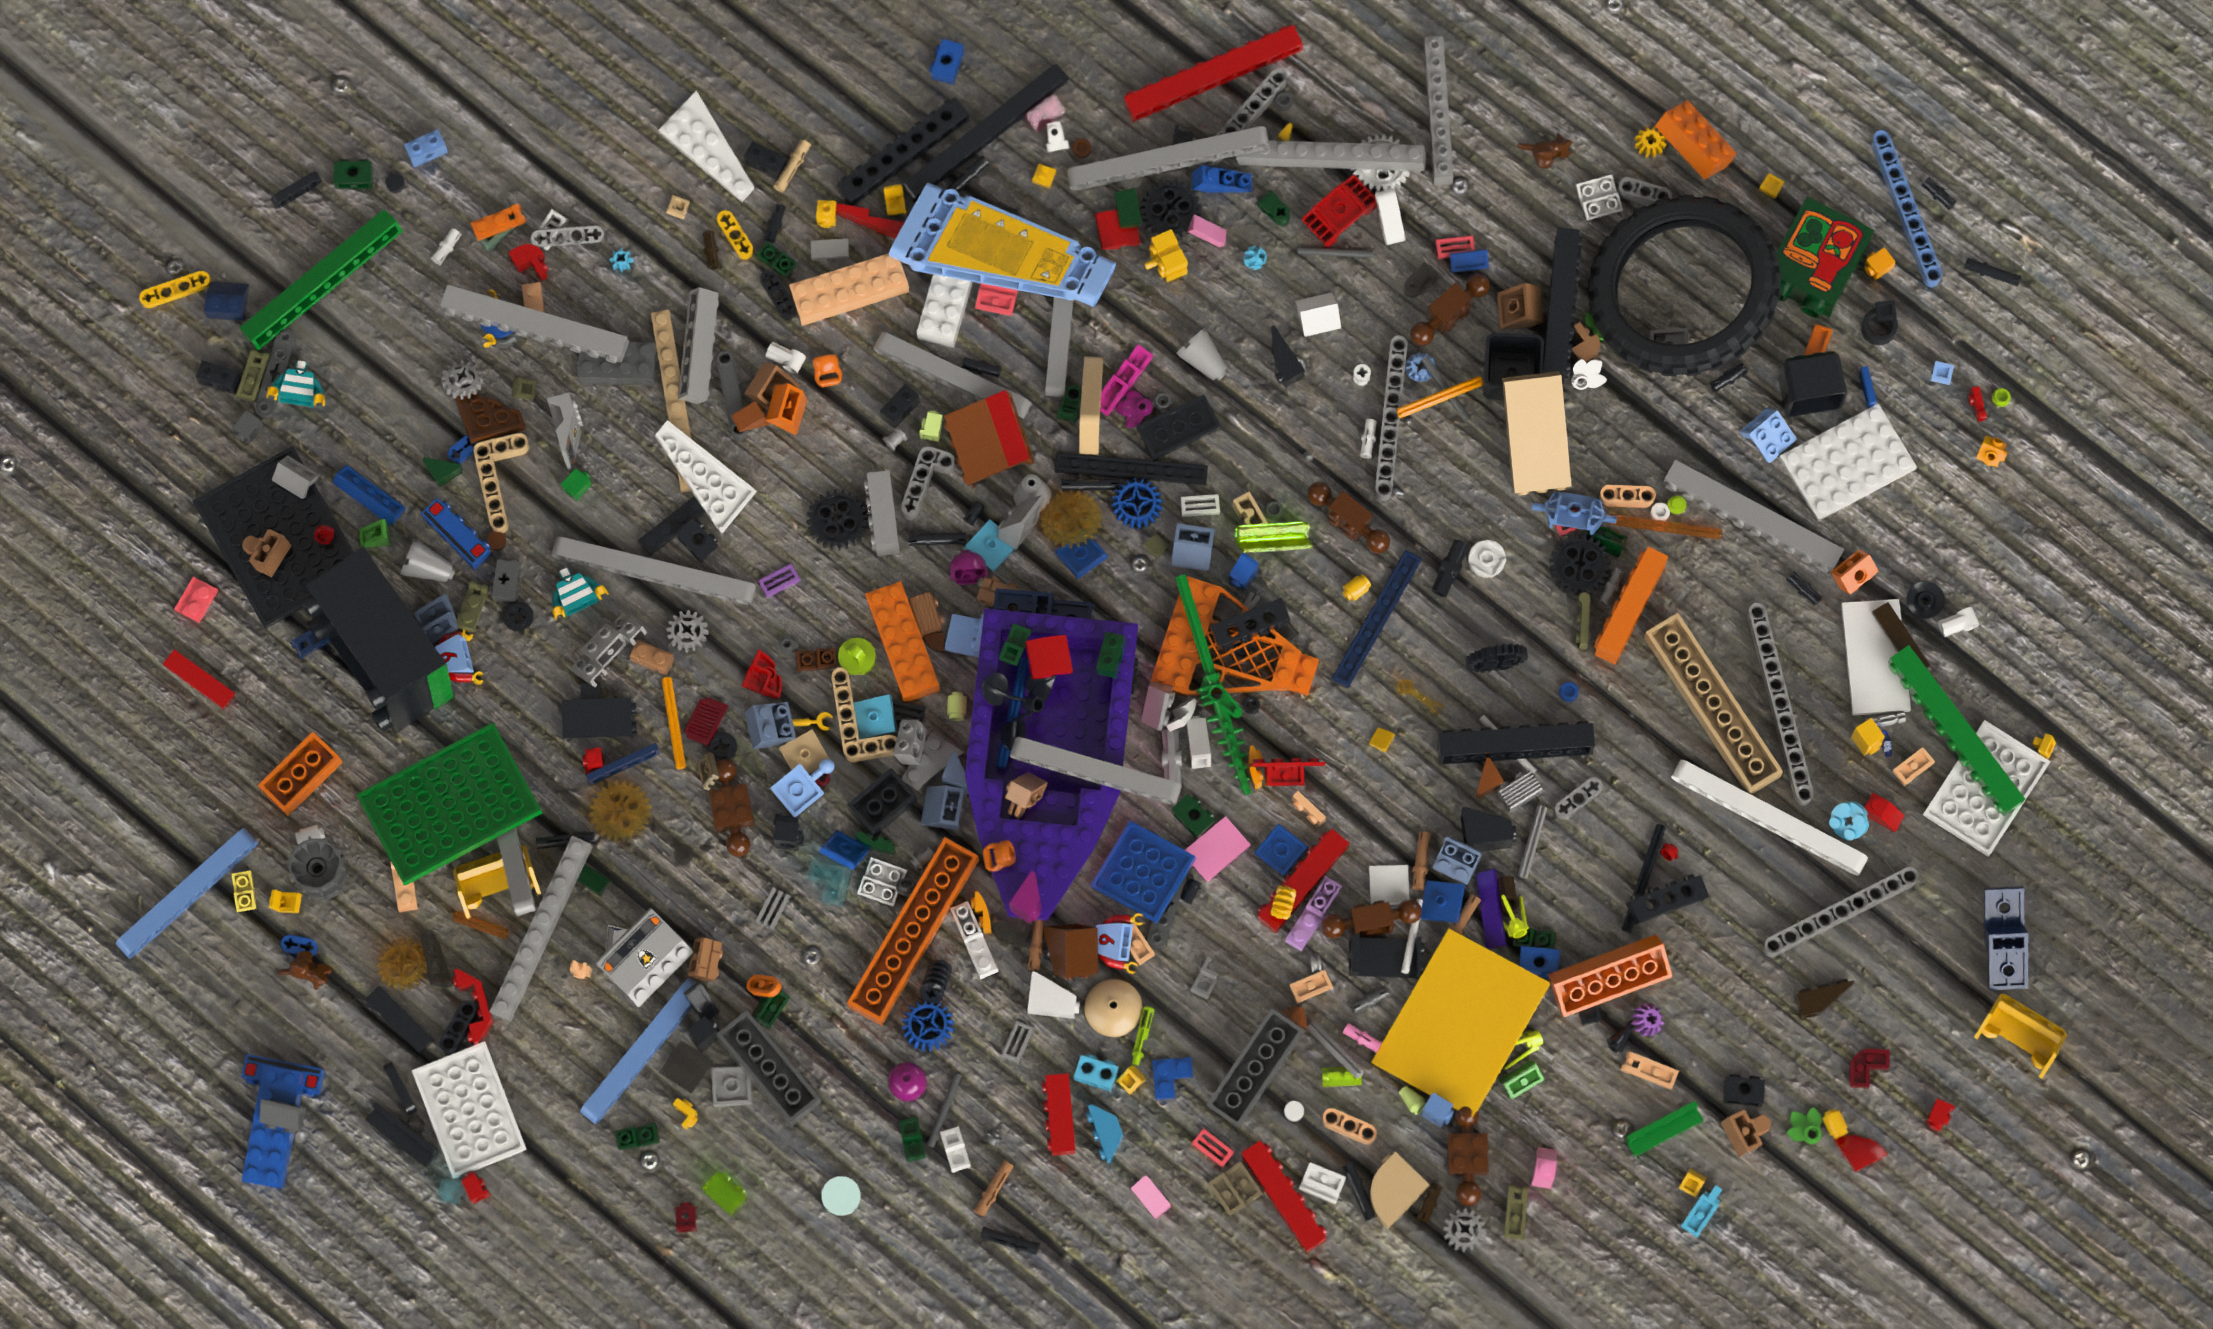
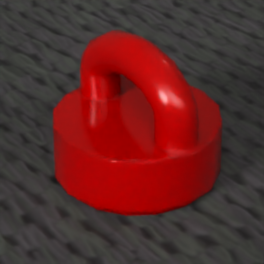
M327 525L318 526L314 533L315 540L320 544H329L334 537V529Z

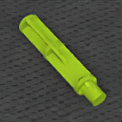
M1150 1006L1143 1007L1132 1052L1133 1065L1139 1066L1140 1060L1144 1056L1141 1048L1143 1040L1148 1038L1155 1011ZM1144 1010H1145V1011H1146L1145 1019H1144L1143 1026H1141V1022H1142V1018H1143V1014H1144ZM1150 1012H1152L1149 1028H1147Z

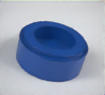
M1565 682L1561 685L1559 696L1563 701L1572 702L1578 697L1579 689L1576 684Z

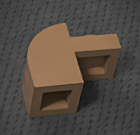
M1579 322L1574 325V335L1580 344L1572 348L1571 357L1575 362L1583 359L1587 363L1590 360L1596 359L1600 347V339L1597 333L1590 337L1589 329L1586 326L1583 327Z

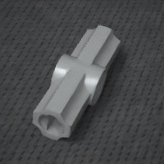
M1168 729L1162 730V768H1164V779L1182 784L1179 730L1171 732Z

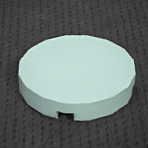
M837 1176L830 1179L822 1190L824 1207L830 1213L837 1216L852 1213L858 1207L861 1200L858 1185L852 1179L845 1176Z

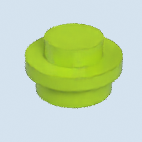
M1998 388L1992 394V402L1998 407L2007 406L2011 400L2009 391L2004 388Z
M1678 495L1672 496L1667 503L1670 512L1673 514L1683 513L1687 505L1685 499Z

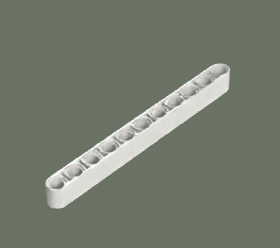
M1685 760L1679 761L1671 776L1673 780L1854 875H1860L1868 860V857L1860 851Z

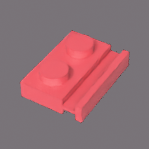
M980 283L975 309L1012 316L1018 290Z
M193 577L174 610L200 623L218 593V589Z

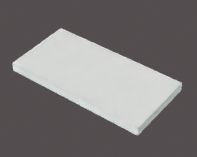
M1899 599L1845 602L1841 604L1852 716L1911 711L1909 690L1903 688L1897 674L1894 675L1888 667L1889 659L1897 651L1872 615L1873 610L1889 602L1901 620Z

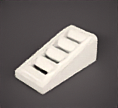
M551 209L539 229H549V224L556 228H562L567 225L569 219ZM555 217L561 222L557 224L553 221V218ZM557 231L553 234L552 238L554 241L561 232ZM537 233V236L534 237V240H537L538 243H541L539 239L540 233ZM547 235V236H542V237L546 238L547 240H549L547 243H551V241H550L548 235ZM546 246L542 248L548 251L551 246Z

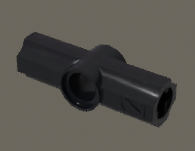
M1454 539L1447 557L1442 561L1438 577L1431 591L1435 595L1447 597L1454 580L1457 579L1461 571L1462 562L1469 550V545L1465 542Z

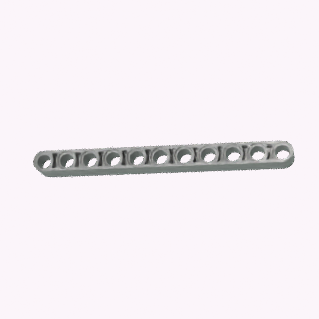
M1259 126L1072 167L1067 170L1069 186L1071 190H1082L1264 150L1269 147L1266 127Z
M556 537L551 553L552 557L559 560L745 605H751L756 585L750 582L565 537Z
M1754 603L1750 606L1747 613L1751 635L1793 797L1798 805L1805 806L1810 803L1813 797L1812 784L1767 611L1763 604ZM1758 610L1761 616L1755 617L1752 611ZM1762 628L1766 631V634L1760 635L1756 630ZM1767 646L1771 652L1764 653L1761 647ZM1766 665H1773L1775 667V670H1767ZM1776 682L1780 685V688L1773 689L1770 684ZM1780 700L1784 702L1785 706L1780 708L1776 706L1775 702ZM1787 719L1790 724L1784 726L1780 723V720ZM1786 737H1791V738H1793L1794 743H1793V744H1788V743L1785 741V738H1786ZM1795 755L1799 758V761L1792 762L1789 756ZM1800 773L1804 779L1801 781L1796 780L1794 774ZM1799 792H1806L1809 798L1802 799L1799 796Z

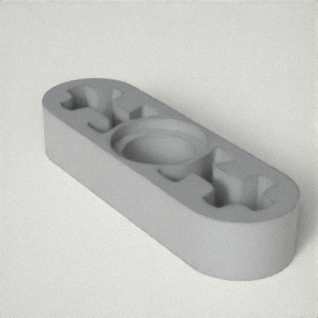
M1598 778L1588 779L1556 804L1555 815L1562 820L1572 816L1601 793L1603 788L1602 782ZM1590 783L1593 785L1597 784V791L1591 790L1588 793L1590 797H1588L1586 791L1590 788ZM1581 794L1584 797V801L1576 803L1573 800V796ZM1567 800H1569L1571 806L1567 809V814L1564 812L1559 813L1560 806L1566 807L1569 804Z

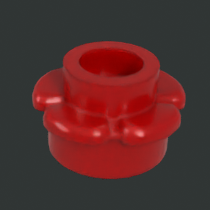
M1665 843L1660 850L1663 858L1667 861L1677 859V847L1673 844Z

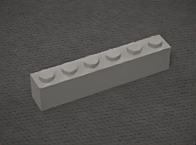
M701 287L689 292L678 399L695 404L707 401L709 396L710 369L713 360L712 350L715 342L714 331L717 324L716 313L719 305V293Z

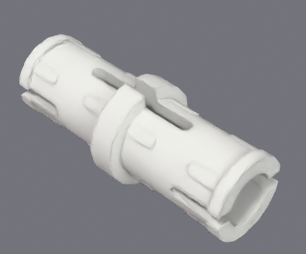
M451 228L446 238L439 243L440 246L431 257V260L441 265L449 252L453 251V246L461 237V233Z
M1374 419L1365 420L1364 434L1361 436L1362 447L1360 456L1362 458H1372L1377 422Z

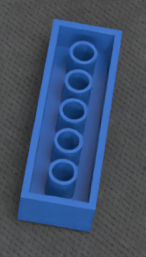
M263 1065L241 1182L279 1189L285 1187L294 1134L284 1132V1128L279 1126L276 1129L266 1128L265 1123L260 1122L261 1099H272L300 1106L306 1072Z

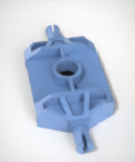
M1556 491L1545 504L1533 502L1532 510L1545 513L1549 528H1552L1554 524L1590 530V535H1593L1602 523L1616 524L1617 516L1605 515L1606 512L1603 510L1600 498ZM1578 507L1580 510L1578 512H1572L1570 508Z

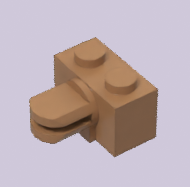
M268 529L263 538L251 535L246 537L242 547L247 554L251 555L249 562L257 571L272 577L290 549L291 544L284 535Z
M1030 772L1018 776L1013 781L1011 780L1007 785L1006 791L1008 792L1005 797L1012 801L1008 815H1014V818L1018 820L1021 819L1027 807L1034 806L1037 801L1042 799L1048 782Z
M1745 1109L1721 1122L1738 1157L1762 1146L1763 1143L1759 1136L1766 1133L1771 1127L1767 1116L1757 1115L1750 1119Z

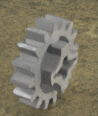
M461 361L459 365L453 362V367L448 365L447 371L443 370L441 382L443 390H446L447 395L453 393V398H456L458 395L463 400L464 396L471 398V393L477 395V390H481L483 377L481 370L477 369V365L471 367V362H468L467 365L464 364V361Z
M687 610L684 615L680 611L679 617L673 615L674 622H668L669 626H671V628H667V633H670L667 636L668 640H673L671 642L672 646L678 645L677 649L679 651L682 648H685V652H688L689 648L696 651L695 646L698 645L701 648V641H707V638L704 636L709 634L708 630L705 629L708 627L707 622H703V616L697 618V612L691 615L690 610ZM678 626L679 632L675 636V629ZM683 627L688 631L691 630L692 635L688 632H684ZM700 627V634L697 636L696 631Z
M1467 1208L1464 1209L1463 1213L1456 1210V1216L1450 1214L1451 1221L1445 1220V1224L1448 1227L1443 1228L1444 1232H1448L1444 1236V1239H1450L1448 1245L1455 1244L1456 1251L1459 1247H1462V1252H1465L1467 1247L1470 1251H1473V1245L1479 1247L1480 1243L1478 1240L1484 1241V1237L1481 1234L1486 1233V1229L1481 1228L1485 1225V1222H1479L1481 1215L1475 1217L1474 1210L1469 1214L1467 1213ZM1460 1218H1468L1470 1220L1462 1221ZM1453 1224L1456 1228V1233L1454 1235H1452L1451 1231ZM1475 1226H1477L1478 1229L1477 1236H1475V1234L1473 1233V1228ZM1461 1227H1468V1234L1466 1232L1462 1234ZM1460 1240H1467L1468 1243H1462V1242H1459V1241H1460Z

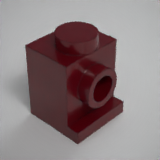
M690 1202L680 1203V1207H675L677 1233L697 1232L696 1207L691 1206ZM688 1213L689 1218L683 1219L682 1215Z

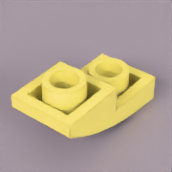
M252 870L233 873L232 880L237 912L256 909Z

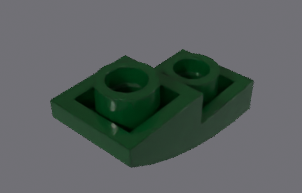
M768 241L755 256L784 278L798 264Z
M859 831L855 836L858 842L876 852L894 855L896 852L895 847H893L895 844L887 837L883 839L879 836L874 842L875 838L868 832L863 833Z
M1529 928L1526 935L1513 939V947L1521 948V946L1554 949L1556 933L1536 931L1533 928Z
M655 1123L615 1131L618 1150L660 1143L658 1127Z

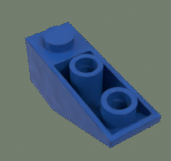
M1202 165L1192 172V190L1208 193L1252 192V174Z

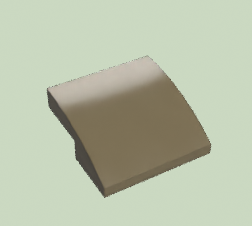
M1243 1161L1238 1162L1208 1183L1229 1216L1264 1194Z

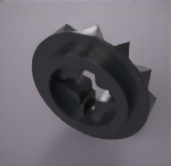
M513 602L505 608L503 621L507 628L514 632L524 631L530 627L533 621V611L524 602ZM521 610V616L524 618L519 619V622L516 624V619L513 616L518 615Z
M718 732L715 733L710 745L706 746L707 752L714 754L715 761L720 759L730 760L733 759L737 752V742L731 734ZM720 740L724 746L727 745L724 754H722L720 750H717L720 744Z

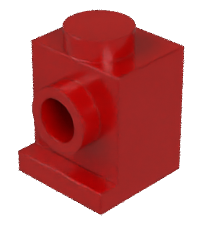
M601 747L585 749L586 754L582 757L586 774L604 767Z
M1937 1098L1926 1123L1930 1125L1931 1129L1941 1131L1943 1125L1947 1126L1951 1114H1948V1112L1952 1113L1955 1106Z
M475 1171L464 1175V1179L461 1182L472 1204L491 1196L487 1189L483 1190L486 1188L482 1177H477Z

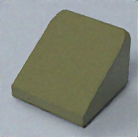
M522 377L514 379L511 397L534 400L536 381Z
M1155 534L1143 543V548L1156 560L1170 547L1158 534Z

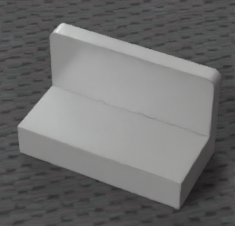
M286 456L278 462L272 481L303 499L306 497L309 486L317 481L319 474L293 458Z

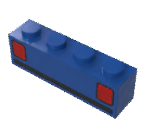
M437 498L421 512L423 519L476 570L491 556L489 550L491 547L485 540L480 541L476 537L478 534L472 527L467 528L463 524L465 521L459 514L454 515L450 511L452 508L446 501L441 502Z
M246 1054L241 1075L246 1084L257 1086V1083H260L263 1065H271L306 1072L302 1090L303 1095L314 1097V1094L320 1095L325 1076L323 1069Z

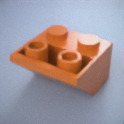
M789 383L776 385L765 421L797 435L807 403L803 390Z

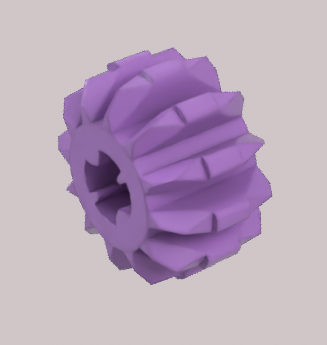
M1644 1003L1640 1007H1636L1634 1009L1636 1013L1631 1015L1635 1019L1631 1023L1636 1025L1635 1031H1640L1642 1036H1653L1655 1032H1660V1026L1665 1024L1661 1021V1018L1665 1015L1659 1014L1661 1008H1655V1004Z

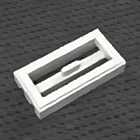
M1219 494L1181 497L1182 517L1220 514ZM1215 500V503L1185 505V502ZM1211 507H1216V509H1204V510H1190V511H1186V509H1197V508H1211Z

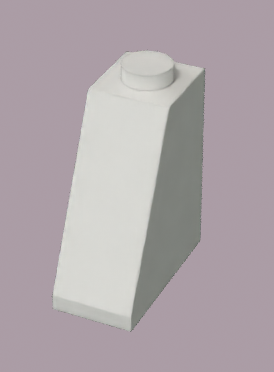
M1192 716L1186 724L1191 768L1211 767L1206 718Z
M1032 972L1028 1014L1074 1019L1075 1013L1079 1014L1080 1002H1076V995L1037 972Z

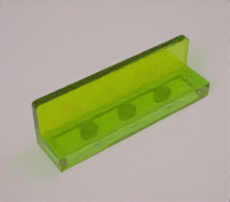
M1308 522L1236 526L1234 543L1242 553L1313 548L1312 542L1308 539L1310 528Z

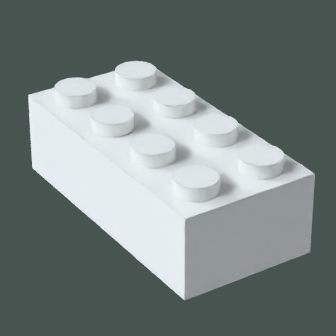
M933 274L917 329V338L919 340L954 348L973 284L972 281Z

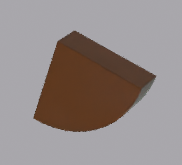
M943 633L924 635L925 641L930 648L936 652L945 653Z

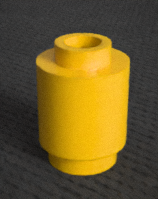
M1363 574L1357 575L1343 586L1344 591L1342 593L1348 601H1356L1369 591L1368 588L1371 587V583Z
M1831 1109L1824 1113L1825 1117L1822 1120L1830 1136L1837 1139L1848 1133V1126L1840 1110L1835 1111V1109Z

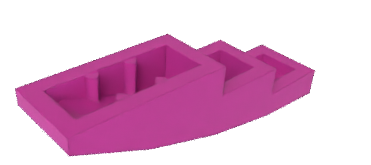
M1139 344L1136 346L1129 358L1124 361L1117 373L1113 374L1102 390L1100 405L1102 413L1109 416L1155 355Z

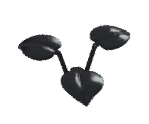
M992 673L984 678L982 694L987 703L999 706L1003 701V697L1022 701L1021 705L1027 711L1014 718L1013 722H1006L1001 730V741L1010 752L1015 737L1026 738V725L1023 721L1018 720L1028 715H1033V712H1041L1043 710L1044 701L1051 692L1056 675H1052L1050 678L1032 679L1030 673L1025 682L1026 689L1029 691L1028 696L1025 698L1005 693L1008 689V681L1001 673Z

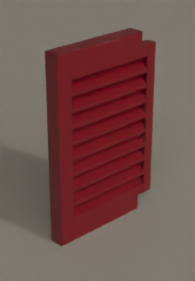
M708 697L705 700L700 699L683 733L687 734L686 737L688 739L709 746L729 706Z

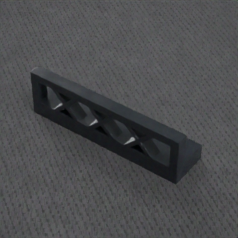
M375 1102L372 1105L374 1110L365 1119L366 1122L427 1168L439 1152Z

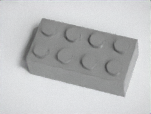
M890 470L867 473V479H864L866 496H870L866 498L868 514H872L868 516L870 533L874 532V534H870L872 550H876L877 556L900 554Z

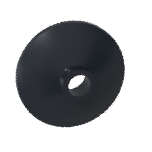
M1922 581L1914 584L1909 589L1906 602L1909 610L1915 616L1929 619L1937 616L1942 611L1945 604V596L1941 588L1936 584ZM1926 599L1928 604H1922L1921 600Z

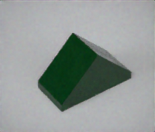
M423 458L425 467L439 487L462 474L461 464Z

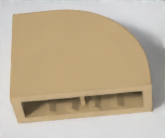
M1397 1152L1393 1155L1389 1153L1381 1161L1383 1165L1376 1172L1370 1190L1371 1206L1377 1219L1387 1229L1395 1223L1430 1185Z

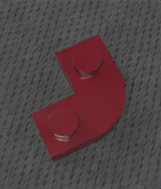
M1864 1049L1852 1058L1849 1067V1088L1869 1089L1870 1070L1890 1069V1050Z

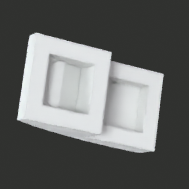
M1195 698L1181 703L1172 710L1175 718L1167 724L1170 732L1183 727L1191 719L1197 702Z
M959 1126L940 1132L951 1171L956 1172L971 1167Z

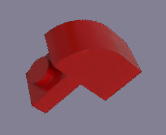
M523 244L508 252L519 273L533 266L541 281L548 278L546 273L548 268L543 261L545 256L539 247L532 244Z

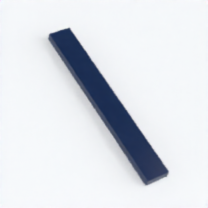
M1408 550L1404 551L1331 680L1346 688L1350 687L1420 565L1421 557Z

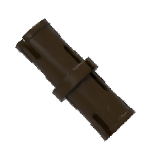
M709 230L710 238L708 237V231L703 232L702 235L708 269L713 270L712 262H714L715 269L720 268L717 255L719 250L715 243V232Z
M1436 1183L1430 1184L1427 1196L1423 1198L1422 1208L1416 1218L1421 1222L1423 1220V1223L1426 1224L1429 1223L1433 1209L1438 1205L1436 1202L1443 1189L1440 1185H1437L1436 1188Z

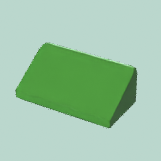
M1532 1060L1499 1079L1511 1100L1545 1080L1537 1064Z

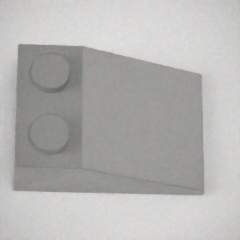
M1040 495L1020 502L1017 507L1013 506L1008 514L1009 518L1006 521L1003 520L998 526L999 534L997 538L1017 550L1037 524L1045 497Z

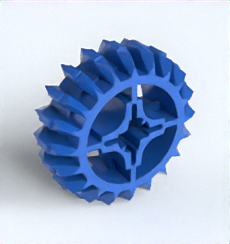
M1134 478L1132 484L1129 480H1126V486L1120 484V490L1115 489L1117 496H1112L1114 503L1111 504V507L1115 509L1113 514L1118 515L1117 521L1123 520L1124 526L1130 523V528L1133 529L1134 524H1136L1137 528L1141 529V524H1144L1147 528L1148 521L1153 524L1155 523L1153 517L1159 518L1160 514L1158 512L1162 511L1160 505L1163 504V500L1159 499L1161 493L1156 492V486L1151 487L1150 481L1145 485L1143 478L1140 480V483H1137V479ZM1139 491L1146 493L1151 499L1142 497ZM1133 492L1131 498L1122 501L1128 493ZM1136 497L1137 501H1139L1140 506H1138V511L1137 506H1135L1134 503L1136 501ZM1148 506H1152L1151 510L1147 514L1141 516V512L1143 509L1148 508ZM1126 508V510L1133 511L1135 516L1127 514L1123 509Z
M923 1000L924 1005H920V1002L917 1001L916 1009L912 1005L909 1006L912 1013L908 1011L904 1013L908 1017L902 1019V1023L907 1024L902 1026V1031H907L904 1033V1038H909L908 1044L915 1042V1049L921 1045V1051L923 1052L926 1046H928L930 1052L933 1051L932 1046L934 1045L939 1050L940 1042L944 1046L947 1044L944 1038L951 1039V1035L947 1032H954V1028L949 1027L954 1025V1020H948L952 1017V1013L945 1014L948 1011V1007L946 1006L941 1009V1002L934 1006L935 1003L927 1004L925 1000ZM932 1011L927 1017L917 1016L922 1012ZM938 1014L944 1021L943 1030L935 1024ZM913 1021L921 1027L918 1037L912 1030ZM931 1022L932 1028L928 1027V1029H925L924 1023ZM929 1034L939 1035L934 1039L924 1040Z

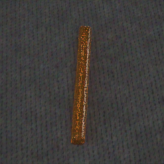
M1610 514L1617 516L1616 524L1609 523L1610 525L1711 539H1721L1722 537L1721 528Z

